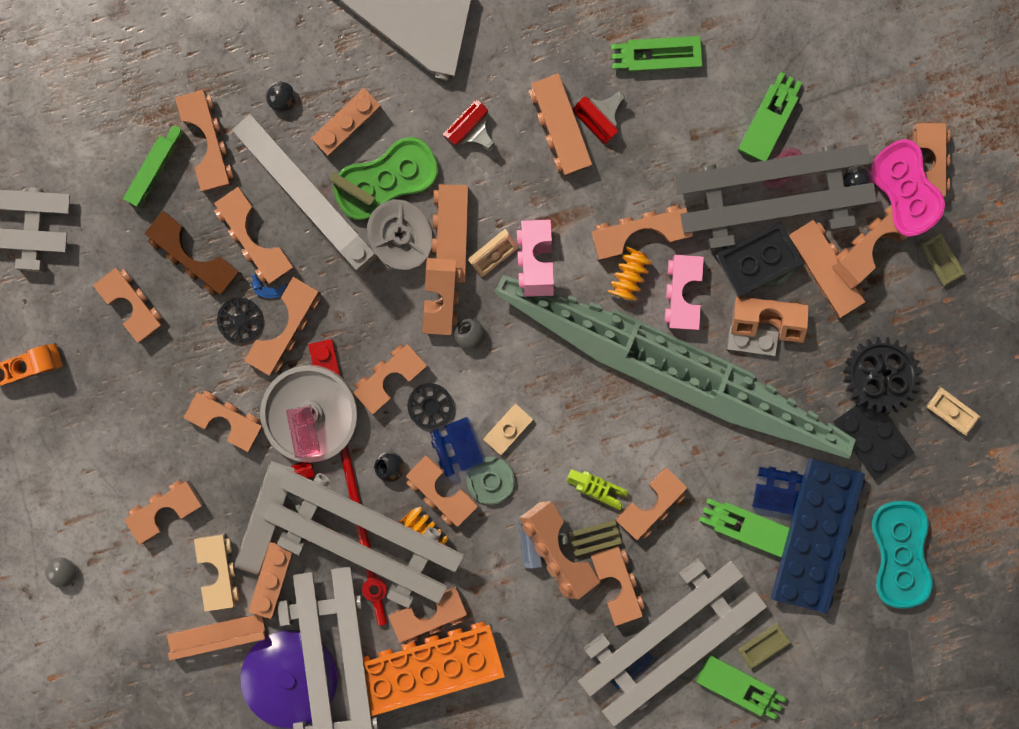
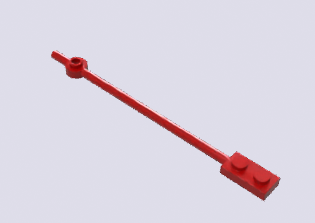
M328 339L308 344L312 364L330 369L340 376L333 340ZM347 444L340 451L348 493L351 500L361 504ZM356 525L359 543L370 548L367 530ZM365 568L367 580L363 584V595L367 600L373 602L377 625H385L387 621L382 599L387 592L386 583L377 577L376 573ZM371 586H377L379 588V592L377 594H372L370 592Z

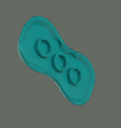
M894 501L884 504L878 508L872 520L873 535L881 552V565L877 575L876 589L881 600L886 605L894 608H912L925 603L930 597L933 588L932 575L924 558V543L929 528L928 517L923 508L914 502Z

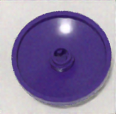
M296 630L274 632L265 639L258 641L247 654L241 669V689L247 705L260 719L277 727L293 728V723L307 721V724L312 722L301 633ZM322 643L331 704L337 690L338 672L332 654Z

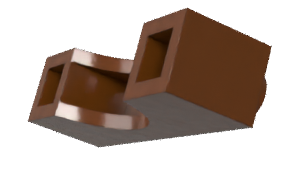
M162 211L144 233L149 237L147 242L157 250L162 247L167 251L166 257L176 265L179 262L187 268L184 272L194 280H197L198 277L206 283L203 287L214 296L216 293L223 295L241 272L222 257L207 262H200L191 258L185 251L182 242L185 227L169 214Z

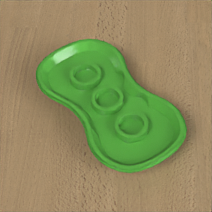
M416 137L402 138L392 144L378 159L367 163L346 166L338 173L344 179L375 197L376 201L373 206L366 205L333 184L334 195L340 208L347 216L355 220L369 219L371 213L381 203L401 195L427 190L435 182L438 175L436 159L429 146L421 139Z

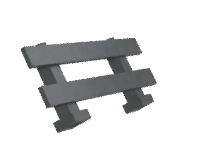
M836 145L822 147L821 152L717 168L716 164L702 167V171L674 175L677 195L705 191L707 210L680 214L683 233L711 229L713 238L708 240L709 250L735 245L734 235L728 236L727 226L831 210L832 219L827 221L829 230L853 227L856 225L855 217L848 215L847 207L877 202L874 183L844 187L841 168L870 164L868 145L837 149ZM825 171L828 190L723 206L721 188Z

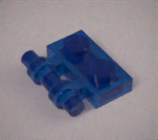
M468 417L445 425L448 435L441 437L439 429L430 431L432 447L437 451L440 459L438 462L439 466L444 470L446 477L455 474L452 465L459 463L461 471H466L485 463ZM450 443L455 453L452 457L448 456L445 445Z
M759 466L757 476L766 477L765 485L755 484L751 507L793 515L799 491L795 490L796 483L801 484L804 475L798 474V471L794 470L786 472L776 470V467L773 466L768 468ZM774 480L787 481V489L775 487Z

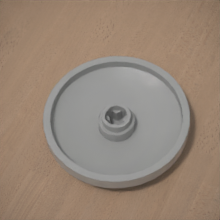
M301 365L283 372L269 385L261 403V424L269 442L284 456L300 462H319L335 456L349 443L357 426L358 406L350 386L337 373L321 366Z

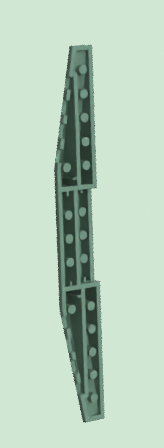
M505 275L502 276L495 290L496 295L595 360L727 422L848 459L851 456L856 439L831 423L828 426L817 419L819 416L809 410L807 413L797 407L795 400L790 397L788 400L776 393L777 389L770 384L765 386L755 380L756 375L623 312L618 310L609 312L601 309V305L592 302L590 305L577 302V298L573 296H568V298L558 295L524 297V288H519V280Z

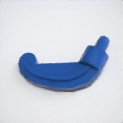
M252 275L253 282L251 284L253 290L261 297H280L287 288L284 284L280 286V289L262 287L261 280H258L257 275Z

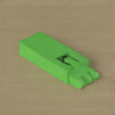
M700 36L628 40L627 43L611 44V50H621V53L611 54L612 60L621 59V63L612 64V69H629V72L702 67ZM652 49V59L641 60L646 59V52L636 53V50Z
M780 72L774 85H770L737 149L758 161H766L798 100L796 94L802 82L798 80L794 85V89L790 87L794 79L791 76L788 77L785 84L781 83L785 76L783 72ZM775 96H778V99L774 104V106L777 108H780L783 101L785 100L779 114H776L769 110Z
M173 126L166 138L159 135L123 197L124 200L136 207L142 208L183 136V130L180 127Z
M707 499L706 503L715 506L714 510L704 507L703 512L710 514L711 517L708 519L707 517L700 516L699 521L714 526L713 530L782 557L789 527L725 501L722 504L712 499ZM729 514L744 520L740 530L725 524L728 522L735 525L737 519L729 517Z
M709 654L696 679V682L759 716L765 714L777 720L778 715L771 712L772 707L780 712L783 709L782 706L775 703L776 699L783 703L787 701L786 697L775 692L774 687ZM749 686L763 693L761 696L753 691L751 698L759 701V703L745 696Z

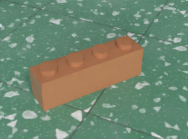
M559 73L531 83L532 90L528 92L532 103H537L540 113H537V117L541 127L546 126L549 135L545 136L549 149H554L557 158L553 160L558 173L563 172L564 176L591 167L592 162Z
M439 184V190H434V205H438V214H433V229H437V239L433 238L432 253H437L438 259L456 260V269H461L460 283H466L468 185Z
M812 220L789 234V237L804 266L836 317L841 318L865 303L862 298L865 296V293L859 284L850 288L832 268L837 262L835 257L839 252L832 242L829 244L825 239L824 235L827 233L821 223H815Z

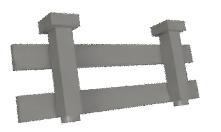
M28 188V191L0 190V210L25 211L24 230L0 228V248L22 250V259H16L15 269L19 271L44 272V262L39 260V251L66 253L67 233L41 231L43 212L69 214L70 194L43 193L41 188Z
M286 469L278 487L303 498L304 501L298 513L270 501L263 519L284 528L277 542L278 546L299 555L305 541L308 540L393 581L387 598L404 607L409 608L415 592L439 604L447 585L421 572L428 559L456 572L464 554L439 543L438 539L441 533L437 529L428 527L423 535L328 489L327 486L330 479L324 474L318 473L314 481ZM317 506L414 552L408 565L405 566L311 520Z
M698 558L680 571L679 574L686 583L692 581L696 588L614 653L607 647L610 645V642L603 633L584 647L591 659L596 656L601 662L578 680L588 695H593L612 679L624 691V694L602 710L613 726H616L636 709L640 711L650 703L649 699L729 636L732 634L736 636L745 629L744 625L767 607L755 591L732 609L720 594L743 577L732 561L707 578L703 573L706 567ZM710 604L720 618L636 684L625 669L706 605Z
M351 567L331 569L335 599L322 601L316 600L313 572L293 575L297 604L291 605V600L277 602L280 626L293 625V620L299 619L313 724L307 726V721L293 723V728L379 729L378 717H371L357 615V610H363V600L361 595L355 596ZM336 613L351 720L340 722L332 721L319 616Z

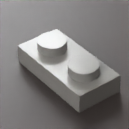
M730 325L727 350L770 356L776 355L779 332L757 329L755 337L731 334L732 325Z

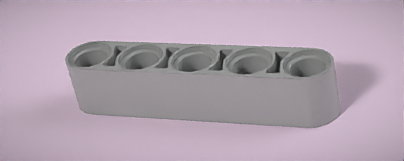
M270 461L234 568L258 575L276 526L263 519V516L270 501L283 506L288 491L278 487L286 469L294 472L293 467Z

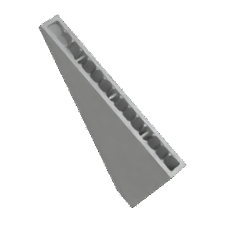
M338 0L430 73L435 74L436 79L449 81L450 77L455 78L472 0Z
M250 114L232 129L237 137L358 272L362 274L378 259L368 244Z

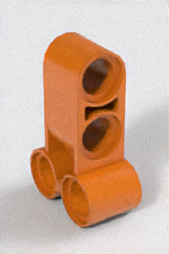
M57 344L42 345L26 351L27 353L0 362V369L5 372L4 380L0 379V386L63 367ZM22 361L27 365L25 373L20 368Z

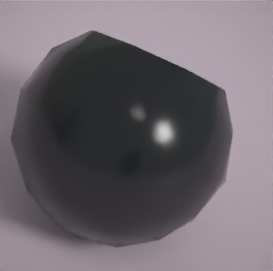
M283 81L270 85L266 92L268 105L273 110L279 112L291 109L293 105V87Z
M861 165L849 168L843 178L844 187L874 183L871 171Z
M384 452L376 459L374 469L379 479L384 482H394L403 475L405 466L400 455L395 452Z

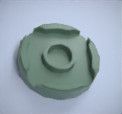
M493 456L484 457L476 461L469 469L466 479L467 487L472 497L480 503L488 505L499 504L506 500L513 491L515 483L514 473L509 464L501 458Z

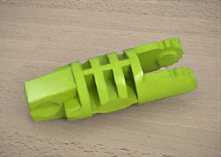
M571 469L566 479V482L576 487V491L599 500L617 510H621L623 504L619 500L608 496V491L621 497H627L629 493L628 490L586 471L580 473Z

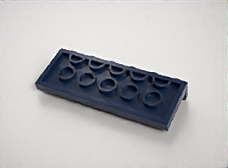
M808 458L770 599L816 610L824 614L828 613L829 608L833 604L835 585L839 581L841 562L846 556L845 548L847 540L852 533L853 518L858 511L860 492L865 486V473Z

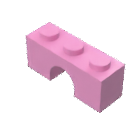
M551 220L521 221L522 230H517V245H522V251L518 252V266H523V273H519V288H524V297L554 296L553 263H542L535 259L541 253H552Z
M674 255L673 260H668L667 274L672 275L671 284H667L666 299H670V309L665 308L664 322L669 323L668 328L699 330L701 305L688 304L683 299L682 289L688 282L702 281L704 257Z

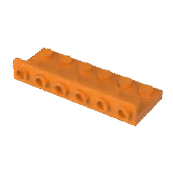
M485 621L471 625L472 630L462 632V628L447 632L449 637L439 639L438 635L424 639L425 644L416 646L415 642L401 646L402 651L393 653L392 649L378 652L379 657L370 660L369 655L364 656L371 716L506 677L493 635L492 624L486 625Z

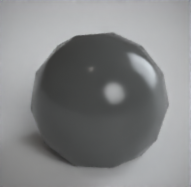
M469 318L457 324L454 330V337L461 347L472 349L482 343L485 331L479 321Z
M57 557L46 566L45 574L53 586L64 588L75 579L76 569L71 560L65 557Z

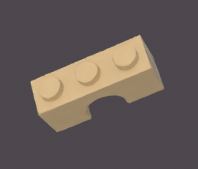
M226 534L195 538L197 563H212L219 572L216 583L201 587L204 611L235 607L236 601H239V592L237 586L233 587L232 577H236L234 562L230 563L229 553H232L230 538L226 539Z

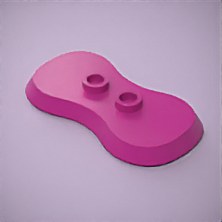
M907 139L899 140L883 149L872 164L871 172L874 182L888 195L891 201L893 221L896 229L905 236L919 235L932 228L942 218L945 208L944 197L941 191L927 179L923 170L922 152L915 142Z

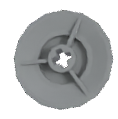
M392 199L381 203L371 213L367 224V238L371 249L382 263L393 269L410 270L420 266L428 258L432 247V230L426 216L418 207L404 200Z

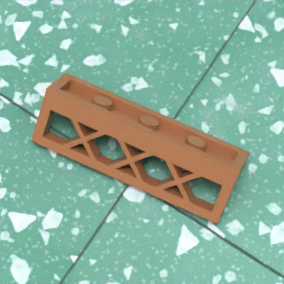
M254 614L167 634L170 652L168 653L169 661L263 640L267 637L264 618Z

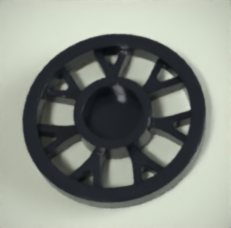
M241 297L233 298L226 301L219 309L217 326L220 333L226 339L236 343L247 342L259 333L262 327V314L259 307L253 301ZM239 301L247 302L245 311L238 310ZM229 304L235 309V312L231 315L225 310ZM255 308L258 315L249 318L247 312ZM221 317H230V324L221 325ZM249 321L258 324L257 329L255 331L247 327L249 325ZM231 326L236 329L232 337L225 333ZM245 329L248 337L240 339L239 330Z
M426 383L412 391L408 399L407 408L411 419L417 425L431 429L443 425L449 419L453 409V402L450 394L444 387L434 383ZM425 387H433V396L426 397ZM440 391H443L446 397L438 401L435 396ZM416 393L424 397L421 403L413 399ZM440 404H449L448 412L440 411ZM420 406L422 412L413 415L411 408ZM438 412L443 420L436 424L432 415ZM423 414L430 416L427 424L420 422Z

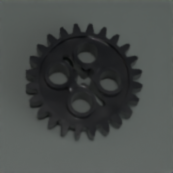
M877 337L874 344L870 339H867L865 346L859 343L857 346L858 351L852 350L850 353L852 358H847L845 361L850 366L843 369V373L848 374V376L844 377L843 382L850 383L846 388V392L853 391L854 394L851 400L858 398L860 400L858 407L865 403L867 405L866 412H869L873 407L875 408L876 415H879L882 409H884L886 415H889L891 408L898 413L900 405L906 409L909 405L908 401L913 402L916 398L914 394H918L920 388L916 385H920L923 379L916 376H919L923 371L915 369L920 361H912L911 358L915 353L910 352L907 354L905 352L907 345L899 348V340H896L892 345L890 344L889 337L885 339L884 343H881L880 338ZM878 356L882 357V367ZM894 359L898 363V367H891L887 360ZM863 362H871L874 365V369H867ZM881 369H882V375H883V376H887V378L885 379V381L883 380V377H882V376H878V374L880 373ZM891 383H899L902 387V390H894L891 386ZM867 385H875L878 389V392H870L867 388ZM884 387H885V391H886V393H887V396H884V394H883V389H884Z

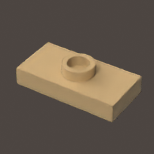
M504 229L467 260L478 274L484 277L516 251L519 246Z
M941 387L926 406V408L964 436L968 434L980 417Z
M515 403L483 440L502 455L533 419Z

